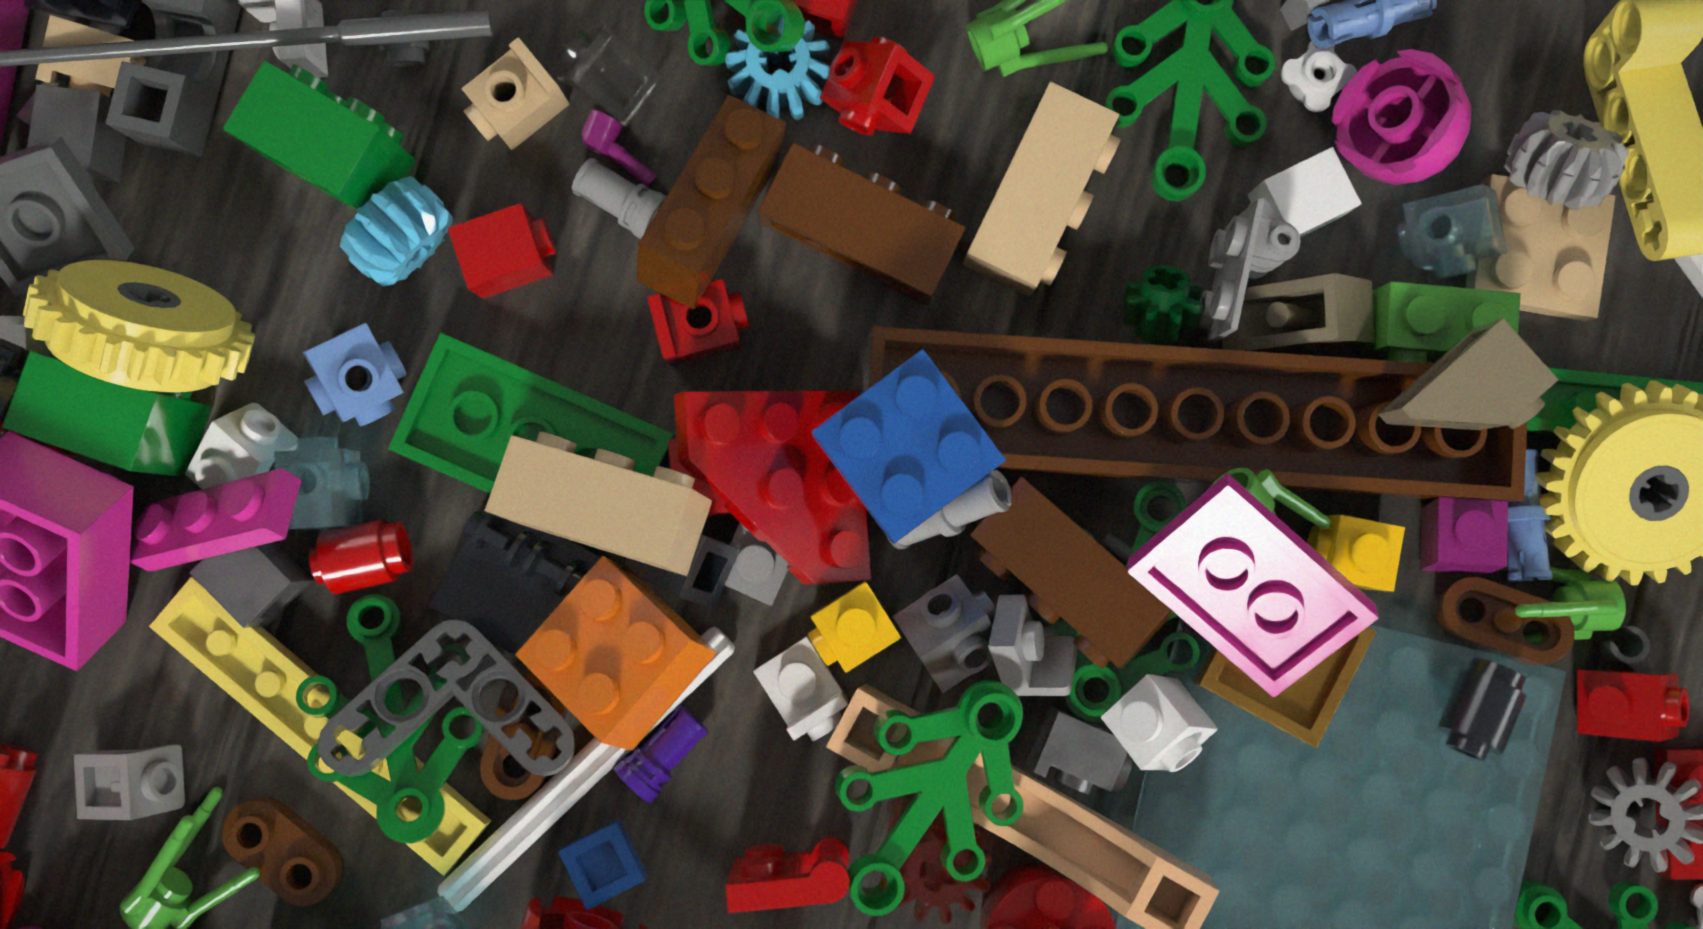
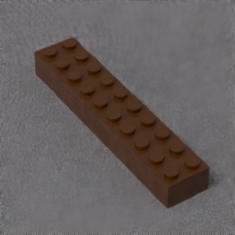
M875 326L872 328L868 389L923 349L1006 459L1005 462L994 469L997 471L1212 485L1222 474L1232 469L1248 468L1256 476L1261 471L1268 469L1278 482L1288 490L1433 500L1438 497L1508 502L1524 501L1527 422L1514 429L1505 425L1483 430L1386 424L1378 415L1434 363Z

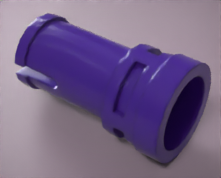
M680 704L675 709L676 711L643 747L637 745L633 749L632 755L629 754L626 758H622L614 767L615 772L622 781L638 796L649 803H652L660 794V790L663 788L662 784L672 778L670 772L702 737H706L709 733V730Z

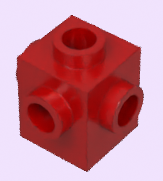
M874 37L872 42L844 41L839 54L831 64L830 75L820 95V99L841 113L838 121L843 126L859 134L872 136L875 130L911 134L935 75L912 58L905 48L892 40Z

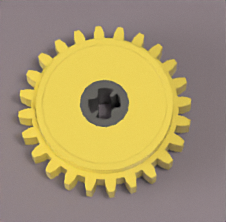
M80 261L69 264L60 271L48 270L47 277L37 275L34 279V284H29L23 316H25L24 326L33 329L32 337L35 340L45 341L48 350L65 364L106 382L148 391L189 392L204 389L211 385H218L220 377L234 380L236 379L237 372H245L255 339V334L251 333L252 325L241 321L242 314L237 312L224 296L212 288L171 271L124 261Z
M1649 381L1645 392L1630 383L1622 384L1620 400H1616L1603 392L1596 394V405L1598 408L1590 413L1578 406L1573 409L1572 412L1577 423L1570 430L1557 426L1553 432L1562 441L1556 450L1542 449L1540 454L1551 463L1549 472L1535 474V482L1548 490L1547 494H1543L1539 498V506L1543 507L1546 515H1551L1552 520L1545 522L1546 532L1555 538L1552 544L1568 558L1571 557L1570 560L1587 573L1593 570L1609 582H1612L1619 575L1629 584L1638 585L1644 571L1645 574L1657 583H1662L1666 580L1667 569L1673 567L1684 575L1691 573L1690 561L1698 556L1703 557V395H1698L1697 392L1679 384H1675L1671 389L1658 381Z

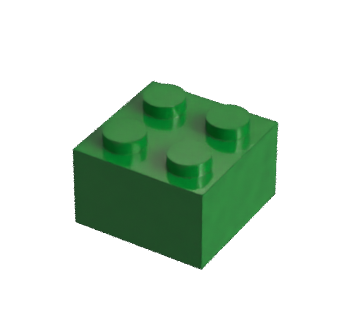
M264 60L222 129L274 164L356 211L357 208L364 206L370 200L372 193L377 194L382 191L388 182L398 181L408 176L417 160L400 146L405 136L384 122L386 120L385 117L353 97H349L346 102L329 91L330 86L298 65L293 64L289 72L286 73Z
M30 351L2 428L128 471L188 477L185 475V472L201 443L214 406L191 399L193 391L157 392L125 387L82 373L65 364L57 357Z

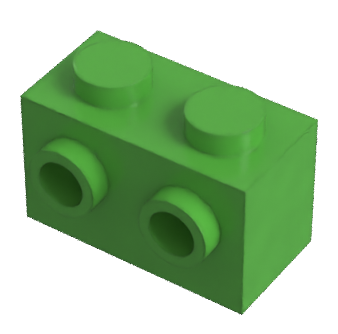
M1389 282L1372 290L1375 344L1362 345L1360 356L1382 357L1389 361L1437 362L1474 328L1502 318L1518 334L1521 293Z

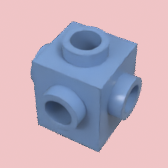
M367 323L361 324L303 352L316 375L304 382L323 416L335 410L342 422L355 417L361 427L394 411L395 408L390 399L404 393L397 379L407 374L397 353L389 341L378 345ZM353 366L361 367L366 373V382L358 390H351L345 382V374Z

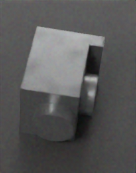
M1050 705L1026 764L1034 773L1045 778L1050 766L1057 768L1053 776L1055 780L1075 790L1089 794L1093 784L1110 792L1112 790L1120 792L1131 772L1133 759L1127 754V751L1111 731Z

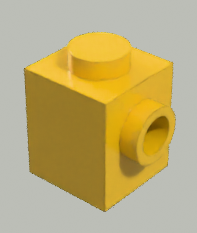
M1327 515L1331 520V526L1328 529H1321L1316 525L1312 527L1308 535L1307 544L1357 588L1394 592L1405 527L1345 515Z
M866 581L861 582L812 613L811 619L817 628L807 633L824 663L829 666L838 660L845 673L901 638Z

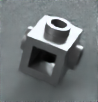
M957 574L892 616L942 693L971 674L981 671L993 660L988 645L996 607L983 589L972 595Z

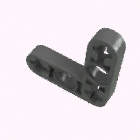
M449 620L433 627L332 717L320 732L318 750L325 765L340 775L350 777L365 775L377 767L453 696L467 708L523 768L534 775L545 777L555 775L565 769L573 758L575 741L573 731L562 716L475 627L465 621ZM450 638L452 641L459 643L468 638L471 642L465 649L470 659L462 666L453 660L445 664L436 673L441 680L446 682L438 691L435 690L425 673L413 667L424 658L429 668L432 669L445 655L440 646L445 639ZM408 679L420 684L423 690V699L416 711L404 716L394 715L389 712L386 707L385 698L387 691L394 683ZM494 681H509L516 686L519 692L518 703L513 711L502 716H494L485 712L481 707L480 699L486 686ZM372 704L377 715L384 722L395 728V730L385 738L382 731L376 727L362 741V745L367 752L361 759L357 760L350 755H346L338 760L336 754L340 752L343 746L337 737L346 729L356 735L370 725L372 721L361 713ZM533 704L541 711L530 717L534 726L545 735L550 734L554 729L561 733L556 742L561 753L553 761L545 755L538 757L535 761L528 756L534 746L531 739L520 727L512 739L504 733V730L521 722Z

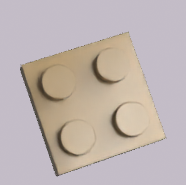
M1491 174L1482 179L1465 288L1521 293V311L1584 322L1598 318L1616 195H1606L1598 207H1585L1582 205L1579 210H1571L1563 204L1554 203L1550 206L1545 199L1529 197L1526 188L1515 186L1507 176Z

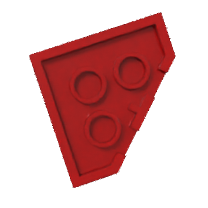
M858 390L682 392L674 395L678 462L696 479H703L726 502L724 507L760 542L766 541L788 563L786 568L803 585L871 580L866 508L811 433L859 397Z

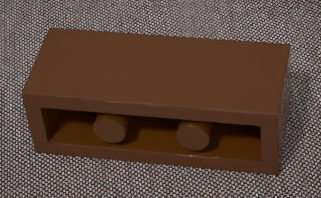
M727 96L638 243L637 282L692 309L696 308L700 298L703 296L778 165L786 122L733 96Z
M792 142L758 210L761 224L928 306L966 228L955 222L957 215L949 208L937 202L924 200L922 205H919L899 195L901 188L895 182L880 174L867 172L864 178L842 167L844 160L838 154L823 146L811 144L807 150Z
M1021 476L1011 488L1012 505L1009 506L1010 509L986 516L970 534L971 537L984 547L977 554V558L1003 581H1006L1012 573L1031 589L1025 597L1027 603L1051 624L1054 625L1062 617L1077 630L1080 635L1073 641V644L1097 666L1103 669L1111 661L1118 668H1125L1171 617L1174 611L1127 572L1126 566Z

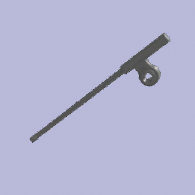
M396 9L382 12L381 17L341 20L336 26L0 51V67L341 42L346 47L378 44L379 53L386 55L387 66L414 67L425 64L424 53L430 51L429 40L493 36V24L489 9L420 14L417 10Z

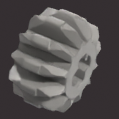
M1554 110L1550 114L1545 112L1533 113L1530 119L1523 124L1519 134L1516 133L1507 150L1509 155L1504 167L1510 173L1509 180L1515 186L1526 188L1529 197L1545 199L1550 206L1554 203H1559L1571 210H1579L1582 205L1585 207H1598L1604 197L1611 193L1625 170L1624 163L1629 152L1621 144L1622 138L1617 133L1603 129L1604 125L1602 122H1591L1584 119L1581 114L1571 116L1561 110Z
M1643 757L1633 760L1632 765L1634 782L1624 770L1618 766H1613L1607 770L1606 774L1618 791L1596 785L1591 791V796L1595 800L1610 806L1611 809H1599L1589 814V822L1597 826L1613 825L1615 830L1607 833L1600 841V844L1605 850L1614 848L1622 840L1630 845L1624 856V864L1627 866L1635 867L1641 858L1642 852L1648 851L1654 870L1656 872H1665L1668 867L1666 849H1669L1677 860L1688 865L1693 862L1695 855L1683 838L1697 844H1703V827L1688 821L1703 819V803L1687 804L1685 800L1693 796L1701 788V784L1695 778L1685 781L1677 789L1669 784L1676 773L1677 766L1674 763L1665 762L1659 771L1658 778L1653 779L1650 775L1647 760ZM1649 798L1661 803L1659 814L1670 820L1669 826L1664 828L1661 822H1657L1653 830L1641 826V814L1632 809L1633 801H1636L1640 807Z

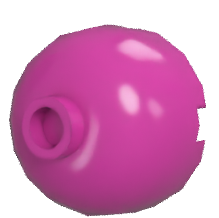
M1407 49L1397 51L1401 57L1390 59L1383 64H1380L1375 59L1363 66L1344 86L1333 109L1332 122L1337 126L1338 142L1335 141L1338 152L1365 176L1392 185L1419 182L1443 171L1458 156L1470 131L1472 106L1459 76L1449 65L1433 53Z

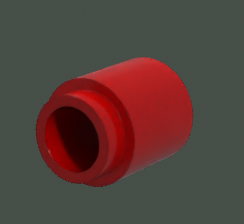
M378 519L321 532L317 538V546L312 547L309 551V563L315 581L319 585L326 584L331 593L340 594L397 581L400 573L412 570L413 551L408 532L402 522L398 521L388 524L385 519Z

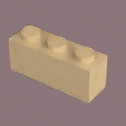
M1050 81L968 250L963 265L1029 297L1039 282L1050 286L1067 251L1056 247L1067 225L1076 230L1078 229L1094 195L1084 191L1093 169L1103 174L1105 173L1120 143V138L1111 135L1120 114Z
M539 432L536 442L511 435L485 508L486 512L527 527L677 574L688 575L712 500L692 489L695 481L693 477L660 466L656 467L653 477L633 471L634 460L602 449H597L594 459L574 454L577 447L576 443L545 432Z

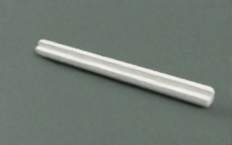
M716 627L709 628L701 636L718 653L645 736L732 655L735 647L720 629ZM594 737L572 758L565 769L555 774L438 886L437 892L440 898L452 910L456 912L463 911L627 755L630 750L600 743Z

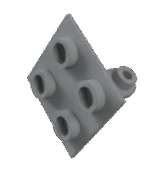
M1258 198L1238 216L1234 215L1230 223L1225 226V230L1218 229L1215 233L1208 258V265L1216 268L1212 291L1205 290L1200 299V302L1203 303L1199 328L1203 329L1200 347L1206 348L1238 329L1248 279L1263 277L1284 261L1292 258L1300 248V235L1292 224L1262 217L1264 199Z

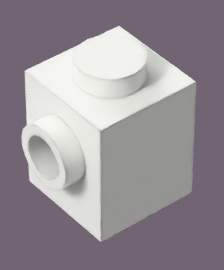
M1147 674L1101 716V719L1140 770L1176 772L1182 769L1202 751L1201 744L1218 730L1217 726L1178 679Z

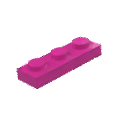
M283 468L146 504L145 510L141 513L135 524L134 535L136 538L129 562L150 572L286 539L301 479Z

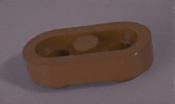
M1467 577L1458 580L1446 587L1437 600V620L1444 632L1451 638L1524 665L1542 666L1562 659L1570 651L1575 637L1574 626L1569 616L1522 618L1515 613V608L1518 605L1551 601L1484 578ZM1462 601L1471 602L1476 606L1478 619L1475 623H1469L1460 616L1459 606ZM1527 623L1536 625L1541 631L1542 639L1538 646L1528 643L1524 638L1523 629Z
M531 671L522 674L536 691L541 692L546 697L547 702L565 720L568 709ZM510 682L502 692L495 716L510 713L518 703V689ZM530 709L521 722L504 730V733L512 739L520 727L531 739L534 746L528 756L534 761L542 755L553 760L557 747L556 742L561 733L555 729L547 735L541 733L530 720V717L536 714ZM489 733L480 762L481 778L487 789L495 796L506 800H518L532 794L544 783L547 776L534 775L529 771L523 775L513 773L508 766V759L511 754Z
M272 797L251 799L236 806L224 821L222 840L229 855L245 869L257 867L260 870V875L257 879L287 903L301 907L317 904L331 895L340 885L344 875V861L338 848L280 800ZM249 823L258 825L262 831V839L259 844L253 843L247 837L246 829ZM297 864H304L311 870L312 880L310 884H304L297 879L295 874Z

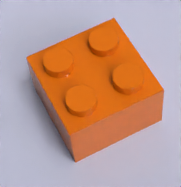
M602 556L515 655L600 743L632 751L718 652L639 577L623 570L620 564Z

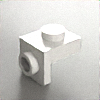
M251 403L211 422L185 475L201 489L268 472L274 462L295 452L300 440L281 424L273 414L267 412L261 405Z

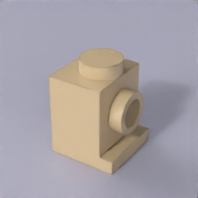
M50 15L42 48L134 40ZM140 56L43 63L38 65L35 79L47 83H58L60 73L70 75L68 88L97 91L110 97L111 89H115L121 62L124 61L143 66L148 61V58Z
M519 37L509 44L511 49L461 88L473 102L463 110L467 117L487 141L499 134L511 150L515 149L570 105L559 86ZM516 86V93L511 100L506 102L497 101Z

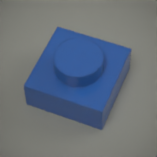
M620 818L563 846L558 851L586 910L645 881L648 876Z

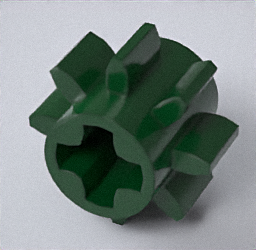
M1171 266L1151 267L1142 274L1141 283L1134 281L1126 283L1123 324L1128 326L1136 325V335L1146 343L1162 346L1174 344L1182 338L1184 328L1196 331L1199 329L1203 305L1200 302L1202 288L1201 286H1190L1191 279L1189 275L1181 269Z

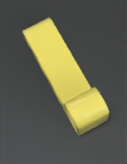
M1620 0L1591 35L1583 55L1585 77L1599 122L1603 123V129L1606 131L1617 133L1622 138L1621 144L1629 152L1624 163L1625 170L1618 182L1641 252L1648 260L1652 261L1703 254V127L1681 62L1703 38V0Z

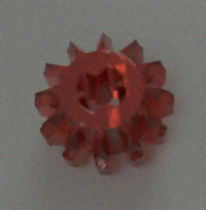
M935 819L899 870L904 881L905 890L903 898L897 907L905 906L916 899L913 911L915 920L923 922L928 917L931 906H936L941 923L948 924L952 921L949 905L957 901L963 911L972 913L976 906L967 889L987 892L990 882L982 873L974 880L961 882L954 879L945 870H939L935 879L928 878L925 864H922V862L934 863L947 841L945 822L942 829L936 828ZM974 826L975 839L978 844L982 835L977 827ZM964 849L959 851L954 857L953 866L963 867L967 865L972 858V850ZM982 849L985 855L984 868L992 863V858L988 850Z

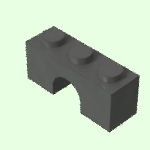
M141 0L153 13L155 39L234 33L241 8L238 0ZM230 50L150 56L143 66L122 61L105 124L142 145L202 158Z

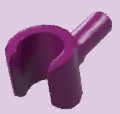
M592 110L582 129L583 143L586 148L592 153L606 158L609 157L615 163L617 162L649 188L657 178V175L629 153L626 148L615 143L623 127L622 124L603 112Z

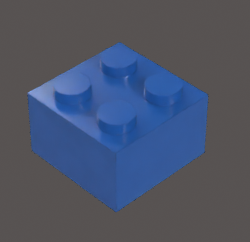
M923 349L811 432L813 438L892 544L898 542L1006 461Z

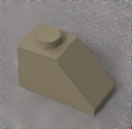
M1332 273L1248 287L1245 291L1238 329L1222 338V349L1288 353L1323 351L1375 344L1372 280Z
M1502 318L1474 328L1378 415L1386 424L1470 430H1483L1508 425L1511 429H1514L1530 420L1544 407L1545 402L1540 396L1559 379Z

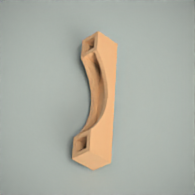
M866 683L857 688L826 747L851 762L867 768L870 772H876L940 758L956 736L918 742L910 752L904 755L896 756L887 753L874 736V725L877 718L888 710H900L909 717L920 715V713ZM902 722L892 724L886 731V741H900L906 734V724ZM981 753L978 755L966 773L974 823L1038 858L1104 901L1124 917L1145 929H1200L1220 892L1210 875L1012 764L1014 788L1023 799V812L1019 819L1011 825L997 826L993 824L979 807V795L983 787L987 785ZM998 795L992 803V812L1005 810L1010 803V795Z

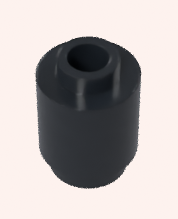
M1474 657L1468 670H1460L1437 725L1440 731L1449 735L1445 745L1458 753L1479 761H1485L1488 752L1503 755L1527 697L1521 691L1526 678L1519 672L1502 664Z

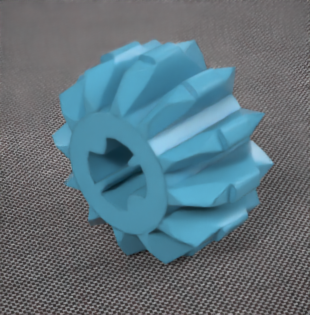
M781 15L778 21V30L782 35L784 19ZM808 20L805 22L804 34L794 48L786 52H766L757 49L750 42L745 30L738 29L734 38L740 50L727 53L725 58L727 68L735 73L728 80L731 93L737 95L746 94L743 102L757 109L767 104V113L778 119L780 118V108L789 107L791 116L795 120H800L804 117L801 99L814 105H820L823 101L820 99L822 90L819 85L827 82L831 67L823 62L830 55L827 41H812L815 27ZM786 60L790 62L791 71L789 73L778 69L773 75L769 74L768 64L770 62L778 67L784 64Z
M412 176L401 178L398 181L388 182L382 191L377 194L372 193L370 200L364 206L357 208L355 217L345 224L340 247L349 256V261L362 274L372 278L383 287L393 285L399 280H405L416 268H421L423 262L428 257L435 254L436 248L447 239L448 228L452 226L453 217L446 210L440 198L428 186L421 185Z

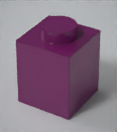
M1438 497L1421 508L1420 571L1486 575L1507 567L1508 501Z

